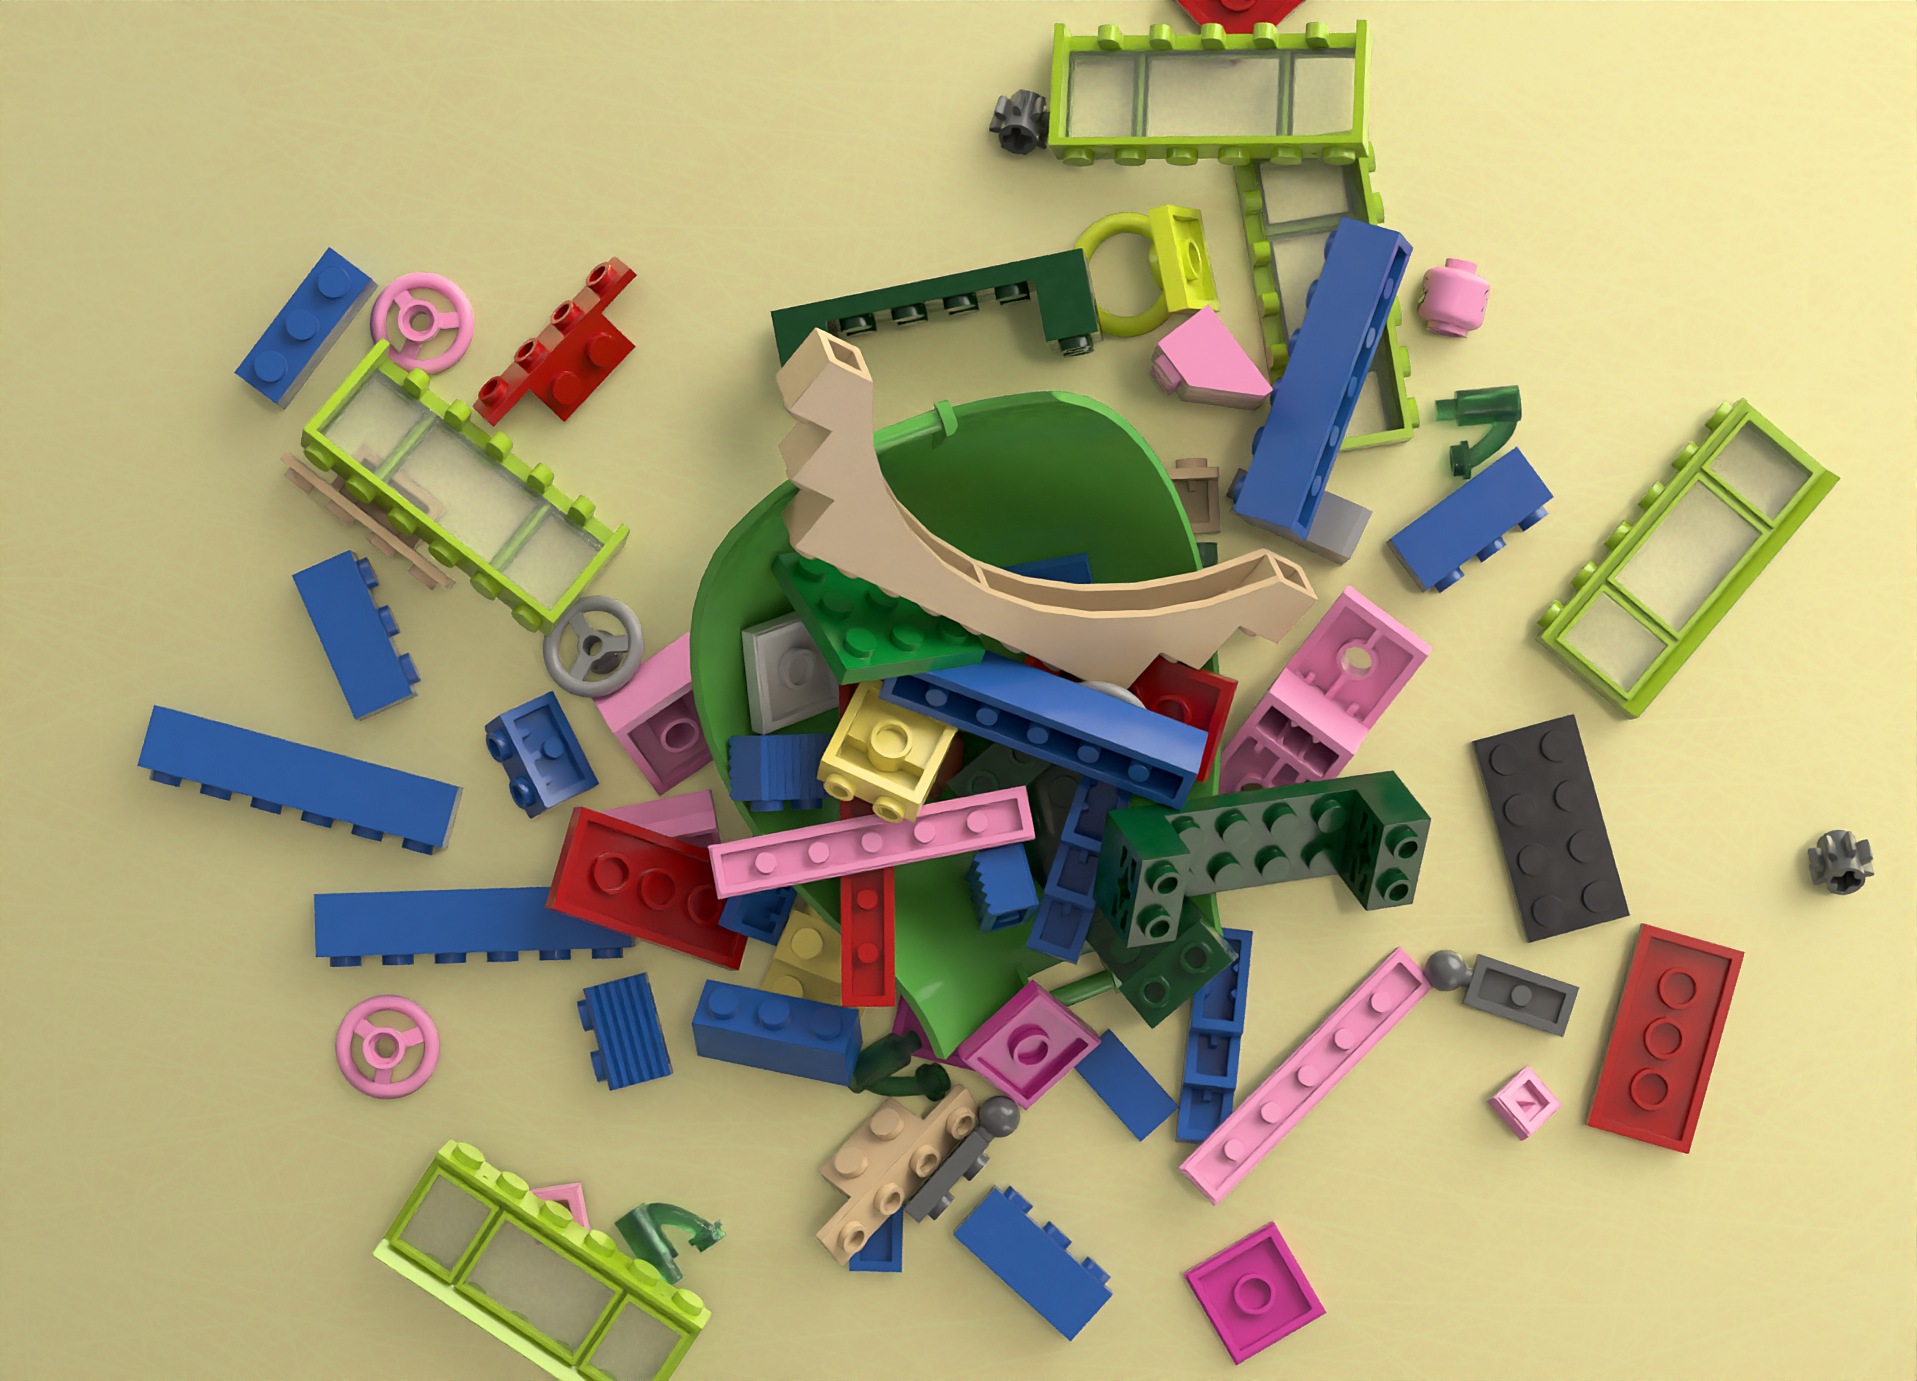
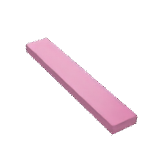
M1020 786L923 805L915 822L903 818L900 823H892L873 814L710 845L708 848L718 899H724L1034 840L1035 833L1026 786Z
M1397 947L1177 1169L1213 1206L1217 1205L1433 988L1427 981L1425 972L1400 947Z

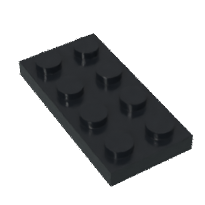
M1575 715L1563 716L1472 741L1526 942L1531 943L1630 916Z

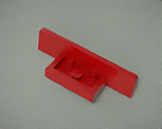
M612 257L608 262H603L596 266L588 275L585 282L586 286L572 300L563 302L555 309L550 317V324L536 338L527 340L519 347L515 353L514 362L502 375L495 376L484 384L478 394V400L473 404V408L494 427L528 390H531L565 422L636 347L602 312L637 274L616 257Z

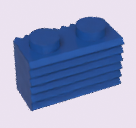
M834 733L731 736L728 740V743L731 745L728 753L732 757L728 762L732 768L728 773L732 778L729 783L732 789L729 794L732 801H751V811L783 810V800H790L791 809H822V798H835L824 789L823 785L825 782L816 779L820 761Z
M1023 843L981 849L973 856V861L965 880L970 882L967 890L973 893L970 900L976 903L973 910L978 913L976 920L981 923L978 930L985 934L1030 922L1039 905Z
M647 972L583 989L586 999L577 1001V1006L584 1031L594 1030L599 1050L590 1052L598 1082L607 1080L609 1090L612 1091L673 1074Z

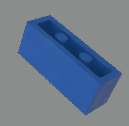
M329 247L234 373L285 410L379 285Z
M1516 446L1385 543L1422 593L1432 586L1441 593L1464 576L1459 566L1476 555L1482 563L1507 545L1501 536L1518 524L1524 532L1549 513L1543 505L1554 496Z
M348 550L292 575L356 720L362 721L419 696L414 684L421 681L420 674L410 653L401 655L393 636L399 634L400 629L390 607L385 605L380 608L372 588L379 586V581L367 557L359 560L355 552Z
M709 979L706 980L692 1020L698 1056L847 1087L850 1085L863 1044L859 1010Z
M994 1185L953 1230V1236L1071 1342L1113 1295L1112 1290L1105 1285L1111 1276L1089 1256L1082 1263L1066 1249L1072 1241L1052 1222L1048 1221L1044 1227H1041L1027 1214L1033 1208V1205L1012 1186H1009L1003 1192Z

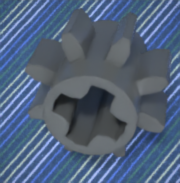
M1019 89L1010 99L1002 95L999 97L989 131L999 133L998 137L1002 148L1009 152L1023 155L1032 152L1036 145L1043 149L1047 148L1050 112H1047L1045 97L1033 91Z
M1833 830L1827 832L1819 838L1817 848L1808 849L1809 869L1813 884L1820 885L1826 883L1830 893L1838 895L1854 893L1864 885L1865 877H1871L1875 874L1871 862L1873 855L1868 839L1856 842L1855 836L1851 831Z

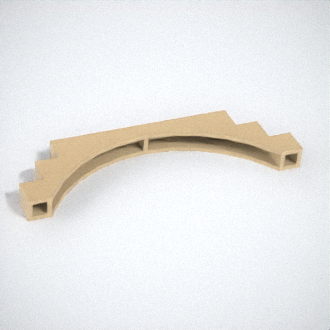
M815 327L775 375L784 398V408L798 421L778 445L787 467V477L796 487L801 489L781 512L790 535L789 542L792 547L807 559L813 560L818 558L834 565L842 574L849 578L856 579L860 577L877 585L884 593L891 597L898 598L902 596L911 600L930 615L936 617L943 615L957 621L963 628L974 635L983 633L1000 641L1004 647L1014 653L1022 651L1036 657L1053 671H1060L1062 669L1079 677L1081 681H1104L1116 684L1127 690L1159 654L1172 663L1181 661L1200 670L1237 628L1248 636L1255 637L1260 635L1278 644L1318 600L1300 565L1265 548L1196 572L1137 583L1072 584L1024 577L975 560L930 533L897 500L882 475L873 442L874 382L859 348Z

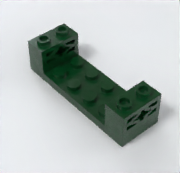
M1082 248L770 311L781 368L815 327L839 338L838 331L846 333L848 338L859 337L877 332V323L893 320V322H897L898 327L914 326L928 322L927 313L944 310L948 312L949 317L968 315L980 311L978 303L996 299V301L1000 302V306L1022 304L1031 301L1030 292L1035 291L1037 292L1046 342L1052 351L1060 350V353H1063L1065 358L1080 356L1094 352L1093 343L1104 341L1089 262Z
M994 742L950 779L947 784L958 798L1026 786L1035 839L1018 843H1023L1031 875L1044 889L1082 774ZM1190 897L1183 898L1175 941L1127 948L1098 905L1096 906L1085 939L1121 981L1122 985L1118 989L1151 1029L1155 1028L1239 957Z
M1393 770L1186 799L1181 811L1161 803L1108 810L1092 898L1127 948L1175 941L1183 898L1338 874L1366 911L1413 904L1431 817Z

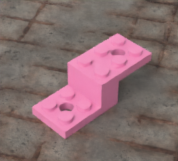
M1348 585L1263 694L1246 721L1221 752L1218 795L1245 791L1244 785L1247 783H1258L1264 788L1336 779L1355 755L1369 730L1429 656L1433 648ZM1352 647L1364 649L1370 655L1372 660L1371 666L1368 668L1353 666L1347 659L1346 650Z

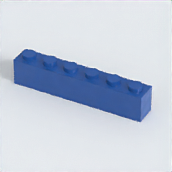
M1342 216L1337 231L1330 233L1325 244L1324 259L1326 261L1320 278L1312 282L1307 293L1306 307L1308 310L1301 328H1297L1294 331L1289 342L1288 356L1290 359L1283 377H1279L1272 387L1273 390L1270 394V405L1272 408L1265 426H1261L1254 436L1251 465L1247 475H1243L1239 479L1234 491V512L1248 524L1306 542L1413 251L1411 244L1400 232Z
M989 650L985 651L980 664L885 678L878 696L882 700L1180 811L1198 775L1208 732Z
M157 705L153 707L137 765L151 769L149 779L156 782L180 787L182 778L202 783L199 792L201 794L228 801L231 799L232 792L252 797L250 807L280 815L282 807L285 805L303 810L302 821L331 828L333 819L353 824L351 834L380 842L384 832L404 837L402 848L432 855L434 846L448 848L464 789L460 786Z
M550 887L314 894L316 957H330V967L362 966L361 956L382 955V965L414 964V954H434L435 964L466 963V953L487 952V962L519 961L518 951L539 950L540 961L570 960L571 949H592V959L623 958V948L635 947V938L545 909Z

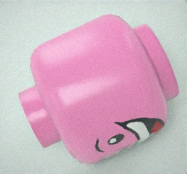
M1447 258L1445 267H1434L1425 272L1417 305V313L1423 321L1427 322L1426 330L1444 336L1466 338L1468 331L1476 330L1482 326L1490 293V285L1484 277L1475 274L1476 264Z

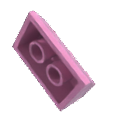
M1209 305L1205 306L1156 344L1151 357L1154 365L1150 374L1167 396L1175 392L1181 401L1255 411L1264 404L1273 390Z
M690 631L639 665L634 676L622 688L605 696L592 697L615 737L659 796L714 760L704 737L695 705L690 673Z

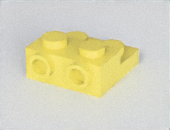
M883 681L860 682L820 761L816 779L825 782L823 787L826 792L837 799L850 801L856 796L874 804L873 811L875 814L888 822L900 823L903 818L915 822L959 728L878 698Z
M808 903L804 912L794 908L760 990L842 1006L841 935ZM847 1007L859 1010L861 1021L866 1007Z

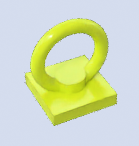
M1167 204L1148 209L1149 216L1136 212L1114 213L1099 219L1081 234L1072 250L1082 248L1089 263L1098 246L1116 234L1134 233L1149 239L1153 243L1149 249V261L1154 280L1162 290L1161 295L1153 306L1135 316L1114 315L1104 310L1097 303L1103 333L1116 337H1135L1155 330L1166 322L1173 313L1195 315L1207 305L1214 312L1221 311L1200 209Z

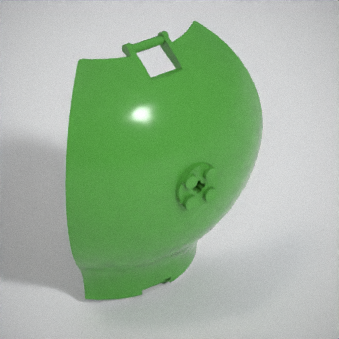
M1039 391L994 397L951 407L948 400L933 404V410L873 432L874 448L881 473L897 500L930 533L975 560L999 568L1087 552L1094 584L1137 583L1192 573L1203 569L1187 514L1161 461L1146 440L1126 419L1109 406L1088 396L1065 391ZM789 479L759 502L728 532L714 552L705 570L693 607L689 645L690 673L695 705L704 737L729 794L732 791L729 786L732 778L728 773L732 768L728 762L732 757L728 753L731 748L728 740L731 736L763 735L752 731L741 630L795 611L771 571L777 555L797 552L789 542L790 535L781 514L801 490ZM983 633L978 635L986 650L1025 663L1027 653L1022 651L1014 653L1004 647L1000 641ZM1217 651L1201 668L1220 674ZM839 706L764 735L835 733L839 725ZM957 731L956 734L960 735L965 742L963 768L995 741L976 734ZM1221 740L1208 781L1202 783L1195 780L1186 799L1218 795ZM952 789L942 790L940 799H926L923 805L957 799L958 796ZM1133 793L1129 808L1158 804V802ZM822 798V809H791L790 800H783V810L751 811V801H734L739 813L755 837L840 821V799ZM978 850L894 866L895 988L907 1001L921 1023L935 1056L945 1060L963 1041L1029 983L1028 977L1064 962L1063 960L1026 948L1044 891L1033 876L1032 879L1039 905L1030 922L985 934L978 930L981 923L976 920L978 913L973 910L976 903L970 900L973 893L967 890L970 882L965 880L973 861V856L978 853ZM841 876L792 885L804 900L841 935ZM1216 893L1189 896L1223 936ZM1086 940L1080 956L1095 952ZM1099 956L1105 970L1052 990L1049 993L1066 1007H1069L1114 989L1116 994L1120 993L1118 988L1122 983Z

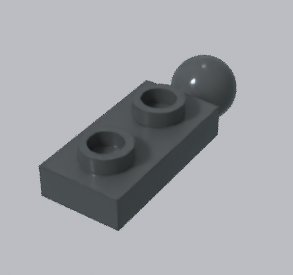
M1452 950L1435 952L1429 957L1425 965L1427 981L1439 991H1452L1459 986L1466 988L1462 1004L1561 1037L1564 1036L1579 991L1577 986L1481 954H1477L1473 968L1467 967L1463 958Z
M993 1096L987 1099L979 1110V1124L960 1142L906 1202L903 1209L918 1223L926 1215L936 1220L955 1198L949 1192L950 1188L962 1175L968 1181H971L989 1161L990 1157L984 1151L990 1145V1142L995 1137L1009 1136L1017 1129L1020 1122V1111L1013 1100L1005 1096Z

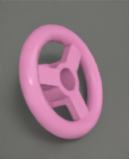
M419 272L394 280L380 293L372 309L370 330L374 345L382 337L390 343L388 358L406 372L410 373L414 367H418L427 375H433L449 369L465 354L474 332V316L467 297L455 283L437 274ZM416 288L436 290L451 301L456 312L439 313L428 301L414 300L408 291ZM394 301L400 307L397 319L398 327L407 338L400 353L391 344L386 331L387 313ZM420 314L428 315L430 318L429 327L422 332L414 331L412 327L414 318ZM458 328L453 344L445 353L429 360H416L423 342L433 339L439 330Z
M379 995L360 1002L345 1016L337 1032L335 1051L342 1074L354 1088L374 1098L396 1099L415 1092L427 1082L438 1062L440 1042L433 1020L421 1006L401 996ZM379 1011H396L411 1018L417 1027L400 1033L391 1027L377 1028L366 1017ZM354 1032L364 1039L363 1055L366 1061L376 1068L374 1081L364 1076L353 1061L351 1041ZM384 1037L391 1039L395 1044V1052L391 1057H384L378 1051V1043ZM424 1042L423 1057L415 1072L400 1082L390 1083L392 1069L403 1060L406 1048Z

